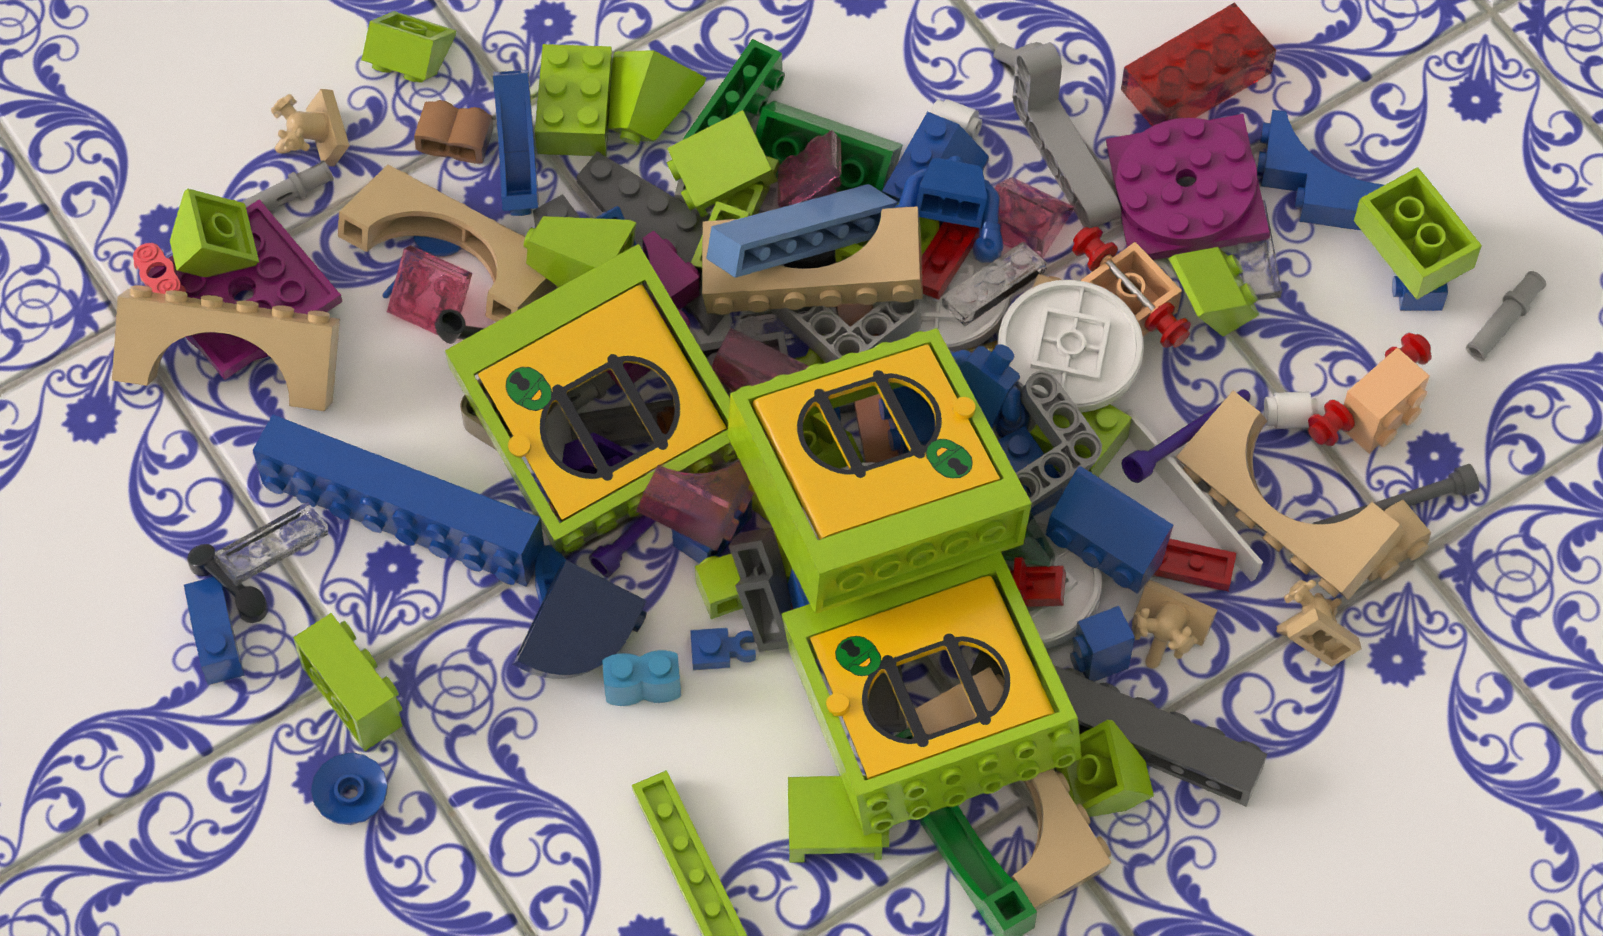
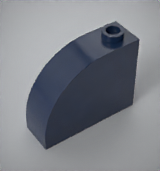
M566 560L559 566L512 665L533 675L552 679L573 678L586 674L603 665L602 660L606 657L617 654L626 643L632 630L635 632L639 631L647 615V612L642 610L647 600Z

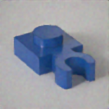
M728 628L690 630L693 670L730 668V658L735 657L742 662L756 660L755 650H744L741 648L744 643L755 642L752 631H741L735 637H728Z

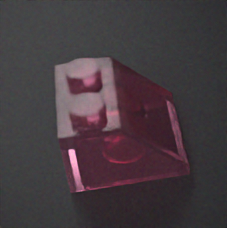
M1011 177L998 183L995 187L1000 197L998 224H1001L1000 232L1003 244L1041 262L1073 212L1074 206Z

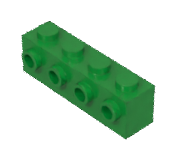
M752 39L682 140L742 110L750 123L755 116L759 117L762 107L767 105V98L771 92L778 91L784 81L785 73L782 72V53Z

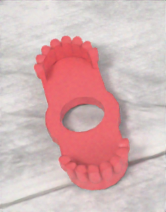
M145 243L136 248L133 253L135 269H139L141 281L146 286L151 287L152 292L162 294L170 290L186 292L185 287L181 285L180 280L175 274L173 262L164 256L163 251L157 244ZM155 266H165L167 268L165 274L161 277H148V272Z

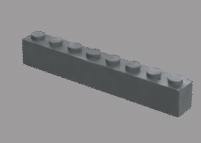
M980 650L970 670L971 675L974 676L990 667L995 675L999 674L1004 679L1003 672L997 662L987 653ZM1054 665L1078 717L1079 735L1108 719L1113 720L1146 761V765L1247 807L1267 757V753L1262 752L1258 746L1251 742H1238L1228 738L1217 728L1210 726L1204 728L1192 723L1188 717L1181 713H1168L1156 708L1151 701L1145 698H1132L1120 693L1118 688L1109 683L1099 684L1091 681L1075 669H1063Z

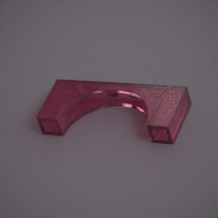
M730 328L711 367L718 379L735 392L743 386H754L764 383L778 375H789L805 370L809 366ZM764 430V433H765V435H766V437H767V439H768V441H769V443H770V445H771V447H772V449H773V451H774V453H775V450H774V448H773V446H772V444H771V442H770V440H769V438H768V436H767V434H766V432H765V430ZM740 460L724 469L699 474L678 472L658 465L642 495L636 512L717 551L723 538L728 541L731 540L740 522L734 516L737 510L745 512L754 492L748 490L751 483Z

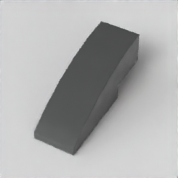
M773 528L741 532L730 543L729 549L740 576V581L735 587L758 650L762 652L788 648L782 613L791 611L792 608L786 573Z

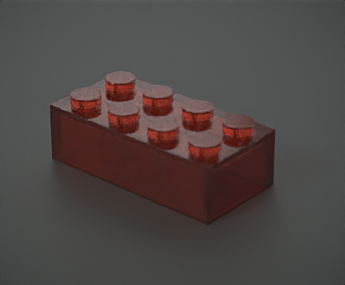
M1234 2L1126 65L1123 70L1121 91L1151 126L1177 118H1196L1271 74L1276 49Z

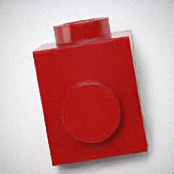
M1015 557L1014 570L1009 571L1026 607L1063 606L1066 581L1064 566L1027 567L1023 557Z

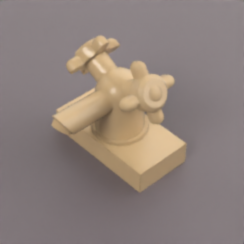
M320 89L305 109L306 112L297 111L293 107L297 101L291 94L279 99L274 104V107L271 108V112L276 119L282 115L287 120V131H278V136L281 139L276 144L275 151L281 154L289 153L291 150L297 151L302 149L308 151L310 145L304 142V139L315 140L320 160H324L328 166H335L350 145L333 90Z
M1149 579L1144 587L1132 620L1135 640H1139L1141 636L1147 637L1148 633H1153L1154 635L1145 660L1147 667L1153 669L1160 665L1167 644L1171 650H1175L1174 657L1177 659H1181L1183 654L1190 651L1193 645L1198 644L1202 646L1207 639L1217 609Z
M1299 580L1290 588L1289 593L1284 596V600L1286 603L1292 600L1300 603L1302 611L1276 626V632L1284 636L1288 635L1290 640L1331 667L1361 650L1359 638L1338 624L1335 618L1337 607L1342 604V600L1339 598L1334 600L1325 599L1322 593H1316L1313 596L1309 590L1314 588L1317 583L1314 580H1309L1308 582Z

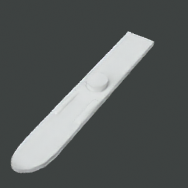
M1128 409L1125 414L1132 417L1128 437L1135 448L1140 451H1148L1158 445L1159 442L1132 410ZM1168 455L1158 461L1154 470L1223 550L1237 553L1236 565L1251 582L1254 581L1263 561L1216 509L1211 496L1196 486L1172 456Z

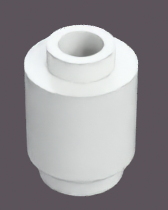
M948 99L945 101L937 100L932 106L931 113L959 124L973 139L978 136L982 126V119H979L978 110Z
M1309 391L1274 393L1273 397H1265L1264 399L1266 426H1274L1275 429L1309 428L1308 419L1313 414H1318V401L1316 398L1311 399Z

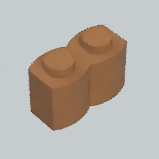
M443 100L425 102L414 134L415 149L433 156H450L459 161L481 164L484 161L493 132L492 115L477 107L458 109L451 103Z

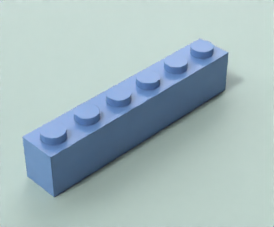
M867 184L711 227L706 259L736 278L867 241L873 237L879 226L882 209L895 208L898 202Z

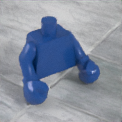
M952 156L947 160L934 158L931 160L928 169L923 168L907 178L899 204L895 208L918 206L919 217L979 228V238L975 240L972 248L975 259L980 263H992L1001 257L1004 247L1000 232L1001 224H998L1000 197L990 182L984 179L983 169L980 166L968 164L960 156Z
M1002 344L996 345L992 352L984 346H978L972 353L964 349L956 352L950 351L992 430L996 426L995 431L1001 438L1023 426L1028 430L1030 414L1021 402V392L1017 388L1020 375L1009 366L1015 357L1013 351Z

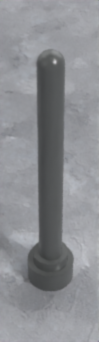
M1466 464L1455 468L1454 473L1449 474L1447 479L1374 502V504L1385 511L1401 500H1404L1408 506H1412L1454 492L1456 495L1461 493L1463 496L1479 491V480L1473 466ZM1368 505L1312 524H1331L1344 521L1355 516Z

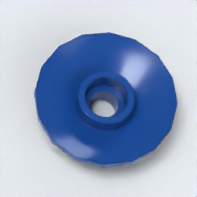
M357 753L337 755L323 763L314 775L311 787L313 803L320 814L333 823L344 825L365 822L377 814L386 800L388 790L385 772L379 764L366 755ZM351 789L358 792L354 798L348 799L344 796Z

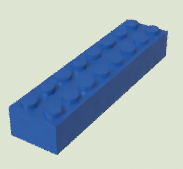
M272 414L252 450L262 484L269 491L276 494L287 493L309 507L318 505L328 509L334 516L343 520L354 519L373 532L381 533L384 531L395 535L399 541L406 545L414 546L418 544L428 548L437 557L443 559L448 557L454 558L473 571L480 572L484 570L490 572L506 584L514 585L518 583L527 587L535 571L537 556L545 546L541 518L274 414Z

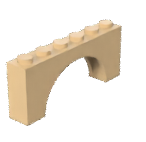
M386 165L339 211L338 237L365 252H368L372 247L381 242L403 236L437 238L458 245L470 252L486 267L494 284L487 294L485 316L495 322L557 288L555 284L526 264L527 248L523 246L524 235L514 232L495 220L482 215L467 205L452 199L437 189L390 165Z
M918 206L882 209L879 226L870 241L857 253L838 263L811 269L789 268L779 265L736 278L707 260L706 256L711 227L737 219L703 221L702 296L707 314L726 315L738 311L764 312L768 309L783 308L798 310L803 307H837L842 304L856 303L871 305L876 302L886 301L904 303L915 299H923L921 225Z
M142 285L131 286L130 289H127L118 296L112 381L147 386L157 377L160 361L172 343L193 334L217 332L243 338L261 348L273 359L286 381L289 393V406L325 411L333 403L340 319L330 318V314L327 312L309 311L308 314L294 313V308L288 306H273L272 309L259 308V304L253 301H237V304L224 303L223 298L207 295L197 299L187 297L188 294L186 292L176 290L166 291L165 294L152 292L151 287Z
M1233 390L1176 456L1184 465L1182 469L1196 485L1201 480L1211 488L1208 494L1221 506L1225 507L1229 502L1239 510L1234 516L1252 530L1257 525L1266 533L1262 539L1272 548L1280 552L1284 547L1293 555L1290 562L1300 571L1307 575L1312 570L1321 578L1317 584L1328 594L1335 598L1340 593L1349 600L1405 535L1406 531L1401 524L1373 502L1355 516L1331 524H1309L1296 521L1271 507L1257 486L1253 470L1255 443L1267 420L1259 410Z
M988 667L972 677L986 709L992 711L1002 697L1005 680L1001 675H995L991 668ZM961 683L915 708L922 727L928 735L976 718ZM1054 769L1039 773L1031 780L1023 781L1034 802L1038 832L1035 849L1029 862L1015 873L1011 879L1018 882L1036 911L1104 872L1112 863L1109 859L1111 852L1106 842L1100 836L1096 838L1089 827L1091 822L1086 810L1081 804L1076 805L1068 793L1070 786L1066 778L1060 771L1055 772Z

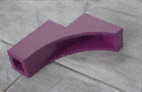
M653 230L643 237V252L690 330V321L680 309L699 296L700 274L692 263H685L677 255L675 247L668 239H662ZM623 364L633 383L651 371L650 368L640 364ZM607 370L606 372L612 380L623 390L613 371Z

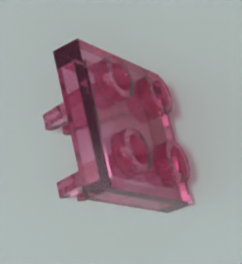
M833 130L824 136L813 138L805 150L796 156L791 155L781 163L778 169V206L780 208L837 193L835 187L841 185V179L839 178L841 175V139Z
M410 245L403 250L387 312L438 335L435 328L436 318L446 309H453L461 314L473 273Z

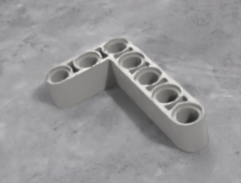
M1048 42L1016 56L1013 104L1021 122L1083 227L1092 228L1100 226L1121 216L1120 204L1058 99L1062 64L1055 46Z
M919 299L904 303L897 301L881 302L851 327L833 310L825 306L803 307L798 310L788 308L769 309L826 363L840 359L848 353H859L872 349L883 342L891 343L907 338L911 334L918 332L922 325ZM874 334H882L880 336H872Z
M1046 371L1033 373L1026 381L1021 392V401L1054 447L1016 473L1021 484L1027 486L1031 491V497L1029 498L1032 503L1031 508L1067 485L1079 466L1089 470L1095 464L1102 451V443L1058 380ZM1034 385L1044 387L1048 392V397H1036L1032 393L1031 387ZM1062 415L1066 417L1070 427H1057L1053 422V416ZM1074 446H1086L1091 452V457L1088 459L1079 457L1074 451ZM1048 464L1057 466L1060 469L1061 477H1049L1044 471V466Z

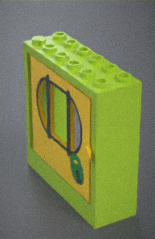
M639 244L445 350L451 372L533 514L541 518L542 530L556 552L565 550L566 554H569L585 544L584 538L597 532L598 536L611 531L618 525L616 520L629 514L631 518L646 511L650 507L648 502L661 496L665 500L678 493L682 489L680 484L693 478L694 482H697L707 477L714 471L712 466L723 460L726 464H729L739 459L727 436L730 398ZM624 363H635L650 368L661 376L668 385L673 396L675 412L672 425L667 434L661 432L623 367ZM607 370L613 371L653 440V444L614 466H608L567 396L569 391ZM478 374L513 437H509L474 375ZM553 402H557L595 465L597 469L596 474L583 473L568 467L551 450L546 436V419ZM525 456L563 522L559 523L522 457Z
M938 328L926 332L918 331L907 338L891 343L883 342L872 349L859 353H848L840 359L824 364H813L805 370L789 375H778L770 381L754 386H743L737 391L730 393L727 436L815 614L1024 544L1032 503ZM907 386L919 393L930 405L935 417V430L926 445H922L919 442L893 389ZM880 394L910 452L863 466L833 408ZM817 413L822 414L849 470L833 467L813 454L806 444L803 435L805 417ZM764 430H765V432H766V434H767V436H768V438H769V440H770V442H771V444H772V446H773V448H774V450H775V452H776V454H777V456H778V458H779V460H780V462H781V464H782V466H783V468H784V470H785V472H786V474H787V476H788V478H789V480H790V482H791V484H792V486H793V488H794V490H795V492H796V494H797V496H798V498H799V500H800V502H801V504H802V506H803V508H804V510H805V512H806V514H807V516H808V518H809V520H810V522H811V524H812V526H813V528H814V530H815V532H816V534H817L819 540H817V538H816V536H815V534H814V532H813V529H812V527H811V525H810V523H809V521H808V519H807V517H806V515H805V513H804V511H803V509H802V507H801V505H800V503H799V501H798V499H797V497H796V495H795V493H794V491H793V489H792V487H791V485H790V483H789V481H788V479H787V477H786V475H785V473H784V471H783V469H782V467H781V465H780V463H779V461H778V459H777V457H776V455H775V453H774V451H773V449H772V447H771V445H770V443H769V441H768V439H767V437H766V435H765V433H764Z
M1001 552L817 614L814 613L810 604L782 613L791 658L864 836L874 832H885L892 828L893 825L910 819L918 820L924 818L930 812L947 806H958L966 799L983 793L991 794L997 792L1008 784L1020 780H1031L1039 773L1056 767H1067L1082 758L1078 717ZM961 645L974 647L987 653L997 662L1003 672L1005 679L1004 691L1000 701L992 711L986 709L959 648ZM941 650H946L976 718L928 735L922 727L897 667ZM815 659H818L832 695L828 693ZM881 673H885L890 681L913 735L912 739L900 738L888 733L876 723L868 707L870 690ZM838 716H842V719L850 735L854 748L857 752L859 760L867 776L868 780L866 781L864 780L862 772L859 768L857 760L854 756V753L852 751V748L850 746V743L847 739V736L845 734V731L842 727V724Z

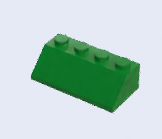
M772 101L762 107L755 132L765 155L779 160L780 166L775 175L778 180L777 182L784 183L787 188L816 198L867 184L882 192L898 164L903 147L901 143L777 101Z

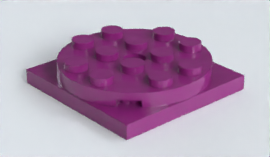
M1244 114L1211 120L1177 118L1158 123L1141 133L1106 139L1116 196L1121 208V221L1127 247L1136 242L1152 260L1169 258L1176 254L1214 247L1224 248L1270 239V231L1257 177L1256 163L1252 155ZM1183 177H1192L1196 180L1189 187H1183L1177 183Z
M260 199L246 207L259 263L255 266L214 276L201 277L177 271L173 255L169 257L174 264L175 274L180 280L181 285L185 287L188 294L187 297L201 299L202 296L211 295L223 298L224 303L237 304L238 300H235V296L243 290H248L254 294L245 301L257 302L259 308L272 309L273 306H288L294 308V313L308 314L309 311L328 312L343 302L341 294ZM155 266L148 272V277H161L165 274L167 268L165 266ZM204 332L186 336L187 340L202 352L224 380L254 360L269 356L255 344L231 334Z

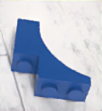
M529 70L493 72L502 210L510 211L511 216L532 214V209L538 208L539 193Z
M1272 109L1270 123L1263 122L1260 143L1266 144V151H1259L1257 172L1263 173L1261 186L1297 191L1294 207L1301 208L1299 222L1361 230L1354 222L1360 198L1384 185L1352 178L1324 164L1301 143L1289 122L1287 112Z

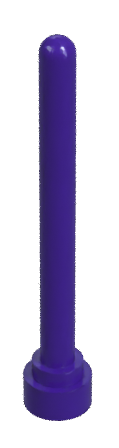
M1242 389L1236 392L1249 402L1251 398L1249 391ZM1222 402L1150 450H1135L1124 457L1121 465L1126 477L1134 483H1140L1151 476L1156 463L1189 442Z
M693 478L680 484L682 489L675 495L665 500L660 497L612 544L599 546L588 557L591 565L603 576L610 577L620 567L619 562L622 560V554L697 482H694Z

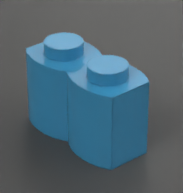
M658 650L646 653L641 657L622 653L611 655L602 660L606 703L616 706H629L642 700L665 703L681 697L678 654L675 652Z

